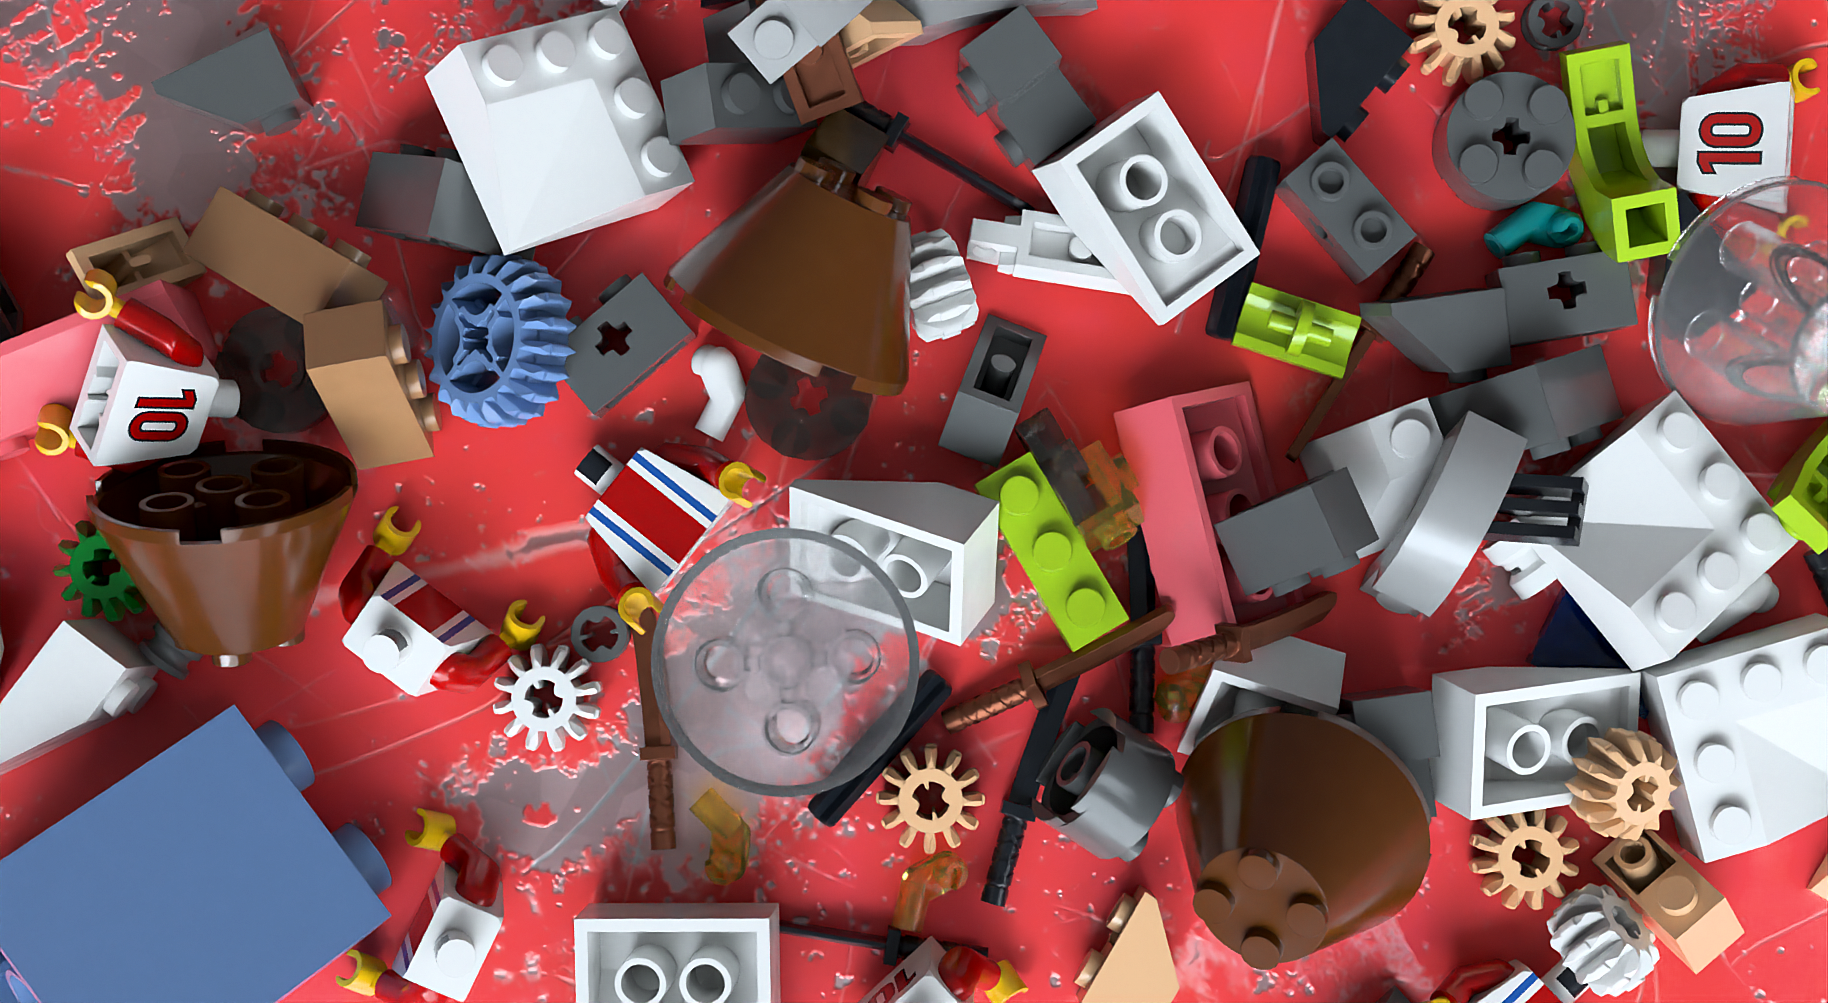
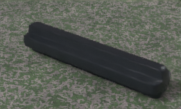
M1251 155L1245 162L1234 212L1259 252H1261L1281 165L1279 161L1271 157ZM1260 255L1215 287L1205 328L1207 335L1224 341L1232 340L1249 284L1254 281Z
M926 670L810 800L808 809L811 814L825 826H835L883 772L884 768L892 762L951 695V685L936 671Z

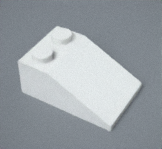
M1159 91L1128 102L1032 170L1065 224L1158 326L1167 323L1260 255L1259 250Z
M795 479L789 486L790 583L792 588L958 646L963 644L995 603L999 501L940 482Z
M105 619L64 620L0 703V776L125 715L127 711H130L132 714L136 713L155 692L158 683L152 678L160 668L143 655L138 648V644Z
M1487 666L1432 674V699L1441 756L1429 758L1434 799L1469 820L1570 805L1575 795L1571 793L1564 783L1577 775L1578 768L1571 758L1584 757L1588 753L1587 737H1600L1603 739L1609 727L1615 729L1623 728L1634 732L1638 731L1641 672H1633L1631 669Z

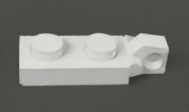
M1023 209L1021 216H1005L1004 223L976 218L972 220L967 245V259L998 265L997 271L1008 275L1013 274V277L1130 295L1058 214Z

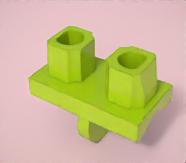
M1251 282L1230 345L1340 380L1344 376L1350 350L1362 317Z

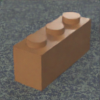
M220 186L182 250L184 254L303 324L304 313L377 301L389 283L366 269L372 257L339 238L336 239L332 248L325 246L322 242L328 232L296 213L292 214L288 223L278 219L285 207L250 188L245 198H242L225 187Z
M383 300L304 313L306 371L358 469L363 470L435 457L433 432L442 430L439 402L434 392L427 394L425 374L421 361L419 359L411 360L410 345L403 323L393 324Z

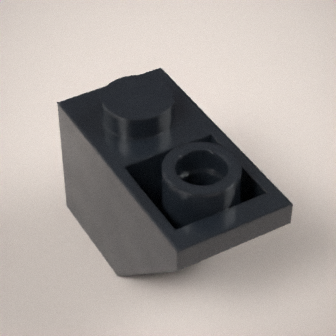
M1347 0L1305 51L1312 140L1319 147H1322L1335 135L1345 143L1369 115V112L1361 106L1367 96L1375 87L1386 94L1411 65L1401 56L1414 40L1366 0Z

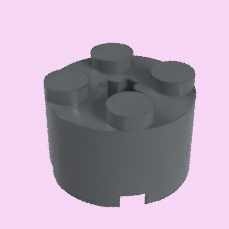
M1500 72L1478 80L1460 94L1438 119L1432 139V157L1435 169L1441 179H1444L1448 186L1456 193V196L1472 207L1489 211H1500L1515 208L1526 203L1556 184L1571 162L1575 150L1576 130L1572 113L1568 107V99L1558 87L1526 73ZM1499 130L1505 132V138L1513 143V149L1504 154L1503 143L1493 141L1492 136Z
M1102 707L1090 711L1098 717L1087 726H1083L1078 721H1075L1053 744L1042 762L1035 780L1044 786L1041 803L1032 797V811L1038 819L1100 859L1119 857L1123 861L1129 862L1134 860L1143 851L1148 840V830L1157 820L1163 808L1173 804L1181 794L1184 786V776L1175 770V759L1171 751L1110 709Z

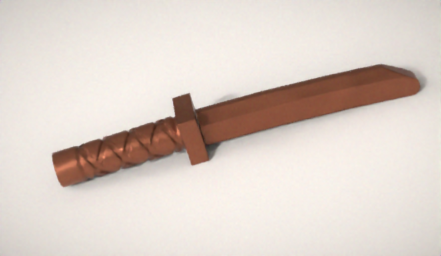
M1413 242L1405 258L1400 262V267L1396 268L1389 279L1391 281L1385 285L1379 295L1380 297L1376 301L1407 297L1418 283V278L1423 275L1424 270L1427 269L1433 260L1435 253L1423 244ZM1363 318L1358 329L1363 333L1350 351L1343 378L1340 380L1332 379L1284 456L1293 463L1298 459L1373 340L1380 344L1383 341H1388Z
M1323 591L1292 606L1245 624L1226 622L1214 624L1215 635L1162 650L1159 655L1160 666L1165 673L1171 675L1220 660L1237 663L1253 661L1251 650L1271 644L1321 622L1336 604L1337 594L1332 591Z
M1169 604L1162 605L1135 621L1081 647L1075 652H1071L1034 670L1029 660L1018 664L1021 678L991 689L990 692L975 696L973 700H966L960 703L959 706L955 705L941 711L942 719L948 732L951 735L966 729L967 726L971 727L972 724L987 720L990 716H996L1007 709L1021 705L1024 701L1028 702L1029 699L1032 700L1037 710L1049 706L1045 691L1086 673L1161 634L1175 618L1172 606Z
M647 607L639 617V624L646 632L639 634L631 627L645 747L639 748L640 761L648 762L647 771H649V775H647L648 790H650L648 802L651 812L649 814L652 831L650 833L651 850L676 849L671 760L678 759V746H671L667 693L656 616Z

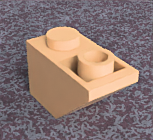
M1643 829L1637 841L1623 839L1618 836L1592 859L1594 865L1622 897L1625 896L1629 899L1631 907L1637 913L1643 914L1642 921L1695 974L1700 972L1745 933L1726 898L1652 829Z
M1139 885L1133 897L1123 893L1111 911L1106 927L1113 930L1101 952L1092 948L1079 966L1073 980L1074 983L1081 986L1076 993L1079 1003H1171L1180 987L1157 899L1150 890Z

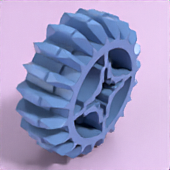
M501 253L500 256L493 254L484 255L483 257L474 256L470 264L456 266L454 281L441 284L443 300L440 303L431 304L436 317L433 327L425 329L432 335V347L424 356L434 361V368L429 375V380L440 385L438 400L451 406L452 415L459 416L471 423H477L480 427L498 428L500 426L513 428L517 425H526L528 419L543 416L545 404L559 400L556 383L570 378L564 365L566 357L576 353L568 346V335L577 325L566 319L565 315L570 309L572 301L562 297L560 294L562 281L548 274L547 267L539 265L536 261L522 259L521 256L513 254L504 256Z

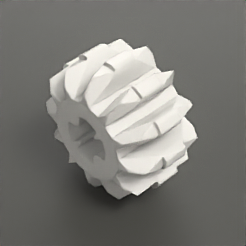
M943 229L928 233L922 231L911 235L910 321L917 335L926 342L939 338L945 340L961 334L963 329L975 325L979 312L976 294L970 281L971 277L966 270L963 257H961L956 242Z
M542 643L531 646L530 651L532 667L519 655H513L508 659L511 670L519 677L518 680L507 676H499L495 679L494 686L499 690L512 693L511 700L495 703L493 710L495 714L514 711L517 718L507 724L504 729V733L508 737L520 733L526 726L530 728L525 740L526 749L532 751L538 749L546 731L551 749L557 752L565 748L566 739L563 727L578 741L588 735L586 727L576 716L580 715L588 719L600 717L601 708L595 704L583 702L584 695L596 694L602 691L603 687L601 681L581 684L579 677L592 666V663L586 658L577 661L570 669L566 668L570 657L569 646L559 645L553 654L550 664L544 645ZM547 680L555 683L554 694L563 698L561 708L560 706L550 708L548 710L549 714L541 711L542 700L533 697L535 688L539 689L548 686Z
M1589 883L1580 890L1575 889L1561 900L1562 904L1553 911V915L1546 921L1548 930L1553 936L1550 944L1552 948L1561 954L1564 960L1562 966L1569 967L1575 973L1579 984L1588 983L1592 991L1601 997L1606 994L1617 997L1624 991L1629 992L1645 981V976L1654 970L1653 965L1660 959L1658 949L1653 944L1656 938L1654 932L1648 929L1642 921L1643 914L1637 913L1631 907L1627 897L1619 898L1613 888L1606 884L1599 887Z

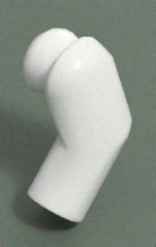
M707 344L699 347L691 360L693 373L702 377L710 397L695 428L723 442L746 398L747 389L736 357L725 347Z
M1764 573L1699 633L1696 638L1702 643H1707L1754 612L1764 613L1771 610L1778 601L1779 589L1772 582L1769 574Z

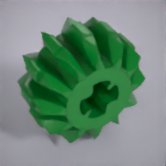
M86 520L77 522L75 529L80 542L61 540L58 544V548L62 553L71 557L70 564H59L52 570L55 576L71 577L73 581L61 593L64 600L74 601L83 597L81 603V614L83 616L95 617L103 610V614L109 622L121 621L126 608L134 614L145 612L147 610V601L122 565L120 572L103 575V562L117 558L94 524Z

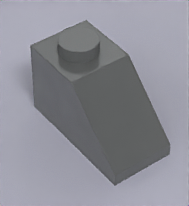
M269 28L151 82L156 94L173 105L256 135L265 132L266 136L270 137L290 131L302 122L300 115L314 109L284 41Z
M1466 288L1359 303L1360 316L1422 371L1447 372L1449 383L1488 379L1487 368L1512 365L1505 288Z
M991 314L987 315L938 446L998 468L1047 338L1046 335Z

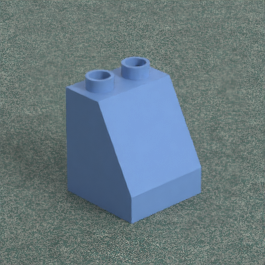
M234 704L0 860V1003H279L392 916L377 896L391 886L392 878L390 871L377 848L361 830L350 823H345L330 833L300 792L314 783L315 775L309 759L295 738L281 724L274 720H269L253 730Z

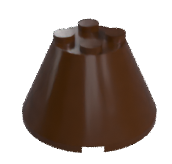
M799 156L797 162H791L669 267L663 281L664 286L667 290L673 291L677 283L685 290L680 304L711 326L748 347L815 377H818L823 365L853 375L849 387L857 391L882 396H896L904 391L909 381L911 218L907 214L912 205V202L906 197L885 187L877 186L875 191L852 183L856 172L829 158L821 156L817 162L810 158Z
M263 439V451L226 452L225 440L199 443L197 449L189 455L167 457L133 473H124L116 469L109 470L95 480L96 494L94 496L86 495L87 513L100 535L173 639L175 647L194 653L212 655L213 664L219 667H237L249 663L253 659V652L276 646H293L303 642L305 639V623L358 490L356 467L350 459L341 453L310 443L277 439Z
M1281 706L1249 710L1237 714L1211 729L1192 750L1182 768L1181 774L1184 776V786L1181 794L1175 801V811L1195 893L1192 903L1194 911L1198 917L1204 920L1206 926L1220 942L1240 954L1243 960L1253 968L1270 970L1275 968L1278 963L1298 960L1376 927L1400 912L1415 896L1422 884L1432 855L1430 854L1429 832L1431 815L1424 794L1410 770L1388 746L1365 729L1348 720L1322 711L1319 712L1317 717L1296 713H1281Z

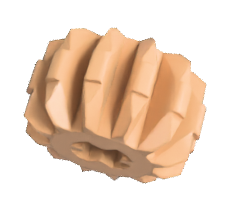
M1417 0L1423 13H1412L1407 18L1406 27L1421 35L1413 39L1414 42L1407 50L1410 54L1427 52L1429 58L1422 63L1420 67L1421 74L1428 75L1439 65L1443 67L1442 84L1444 86L1451 87L1456 83L1460 72L1471 86L1483 78V68L1496 73L1504 66L1505 62L1499 51H1508L1514 47L1516 38L1512 34L1501 30V28L1509 25L1515 19V12L1512 10L1496 12L1493 6L1499 0ZM1457 20L1464 22V33L1472 36L1465 44L1457 42L1458 31L1450 28Z
M1609 727L1603 739L1600 737H1587L1588 753L1584 757L1571 758L1578 771L1577 775L1564 783L1571 793L1575 795L1569 807L1575 811L1578 817L1590 825L1591 830L1605 837L1610 835L1617 838L1619 836L1623 839L1637 841L1643 829L1659 830V814L1662 810H1675L1668 798L1670 792L1682 784L1672 773L1677 759L1671 756L1669 751L1663 749L1662 744L1656 742L1657 739L1642 731L1634 732L1623 728L1615 729Z
M935 743L926 744V764L918 766L915 756L910 749L907 748L901 751V760L909 771L905 776L889 766L885 767L882 772V776L888 782L900 787L899 791L882 790L876 793V802L878 804L899 805L898 809L886 814L882 818L881 823L883 827L890 829L905 820L908 825L902 831L899 839V844L905 848L913 842L917 831L925 833L923 846L924 852L927 854L935 852V833L943 831L947 843L952 848H956L961 842L957 831L952 826L955 821L970 830H976L979 825L978 819L962 810V806L984 805V793L961 791V788L974 783L979 778V772L973 767L955 776L953 771L960 763L962 757L961 752L953 749L948 754L943 766L937 765V747ZM929 782H936L943 786L941 797L947 805L942 811L937 813L934 806L932 807V814H925L918 810L919 797L913 792L920 784H924L927 790L929 789Z
M1545 808L1526 811L1525 813L1504 815V823L1497 816L1482 818L1484 825L1492 832L1488 839L1479 834L1470 835L1469 844L1485 850V855L1473 858L1468 862L1470 871L1474 873H1488L1480 885V890L1484 894L1492 896L1502 891V905L1510 909H1516L1524 896L1528 906L1534 910L1543 908L1544 888L1559 899L1565 896L1564 886L1556 879L1560 872L1568 876H1577L1579 873L1578 866L1563 860V855L1574 853L1579 849V842L1572 837H1560L1568 824V821L1563 816L1556 814L1546 819ZM1516 846L1523 849L1528 847L1535 851V857L1530 865L1525 862L1520 864L1512 859V853Z

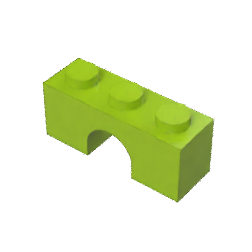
M1031 452L974 484L973 488L978 495L999 501L998 530L1026 572L1038 594L1039 600L1069 650L1075 652L1129 620L1124 608Z

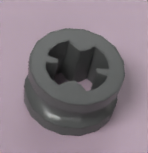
M1533 0L1524 9L1521 16V32L1525 40L1533 48L1544 52L1557 51L1571 44L1580 35L1584 25V13L1577 0ZM1554 7H1557L1562 11L1559 22L1567 28L1563 36L1561 31L1558 30L1549 37L1542 32L1545 21L1538 16L1541 8L1544 13H1547Z
M592 606L583 610L575 618L571 627V641L575 651L582 658H586L591 662L604 663L618 658L627 649L631 639L630 625L621 619L618 609L611 606ZM608 617L617 627L611 630L610 633L618 634V639L613 647L601 645L595 651L587 645L585 639L590 638L592 635L584 634V629L589 620L601 623Z
M158 620L153 626L155 636L152 639L144 638L138 645V648L157 667L177 679L184 680L190 673L187 668L188 663L192 660L199 661L204 654L176 648L173 639L160 620Z

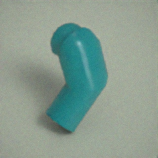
M1529 202L1522 205L1485 233L1484 242L1488 250L1499 259L1509 256L1525 243L1551 248H1563L1579 242L1584 234V223L1577 213L1571 212L1564 207L1541 202Z

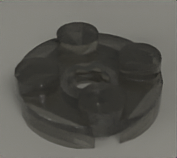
M273 306L254 310L236 321L228 332L231 334L224 342L222 352L218 351L214 368L219 375V379L234 380L239 387L240 405L235 416L254 428L276 434L303 432L325 420L329 412L306 371L303 324ZM278 353H282L287 361H296L297 372L291 375L292 383L284 388L279 381H268L265 371L274 367L273 356Z
M764 354L760 356L757 361L758 363L751 371L745 391V406L749 421L761 440L785 457L803 461H820L832 458L852 446L868 425L873 394L851 389L849 384L853 375L823 365L818 377H815ZM803 380H810L814 388L825 386L828 397L819 402L821 412L809 416L805 408L794 410L791 398L799 394L798 383Z
M1047 407L1014 427L1026 454L1031 452L1080 535L1113 517L1108 504L1093 483L1085 488L1090 484L1085 475L1090 470L1070 438L1066 440L1059 424Z

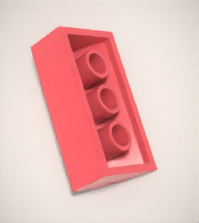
M160 279L117 296L125 302L132 297L169 318L201 343L204 355L213 367L223 363L195 292ZM77 312L0 343V461L19 456L31 449L28 440L35 438L38 428L41 427L36 420L43 406L59 404L68 408L74 415L102 324L114 325L115 319L107 314L100 319H88Z
M1249 381L1175 395L1113 413L1119 435V446L1124 455L1134 495V505L1139 515L1150 559V569L1156 582L1161 606L1165 604L1171 605L1175 614L1174 620L1166 628L1171 646L1215 635L1214 624L1221 622L1245 624L1304 600L1301 587L1279 597H1275L1271 587L1246 596L1214 527V524L1277 494Z

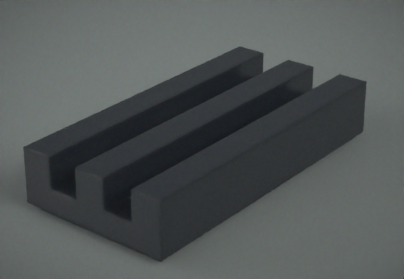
M1515 473L1506 494L1571 498V501L1504 497L1497 513L1526 517L1568 518L1567 526L1492 521L1483 540L1579 547L1589 489L1587 481L1584 477Z

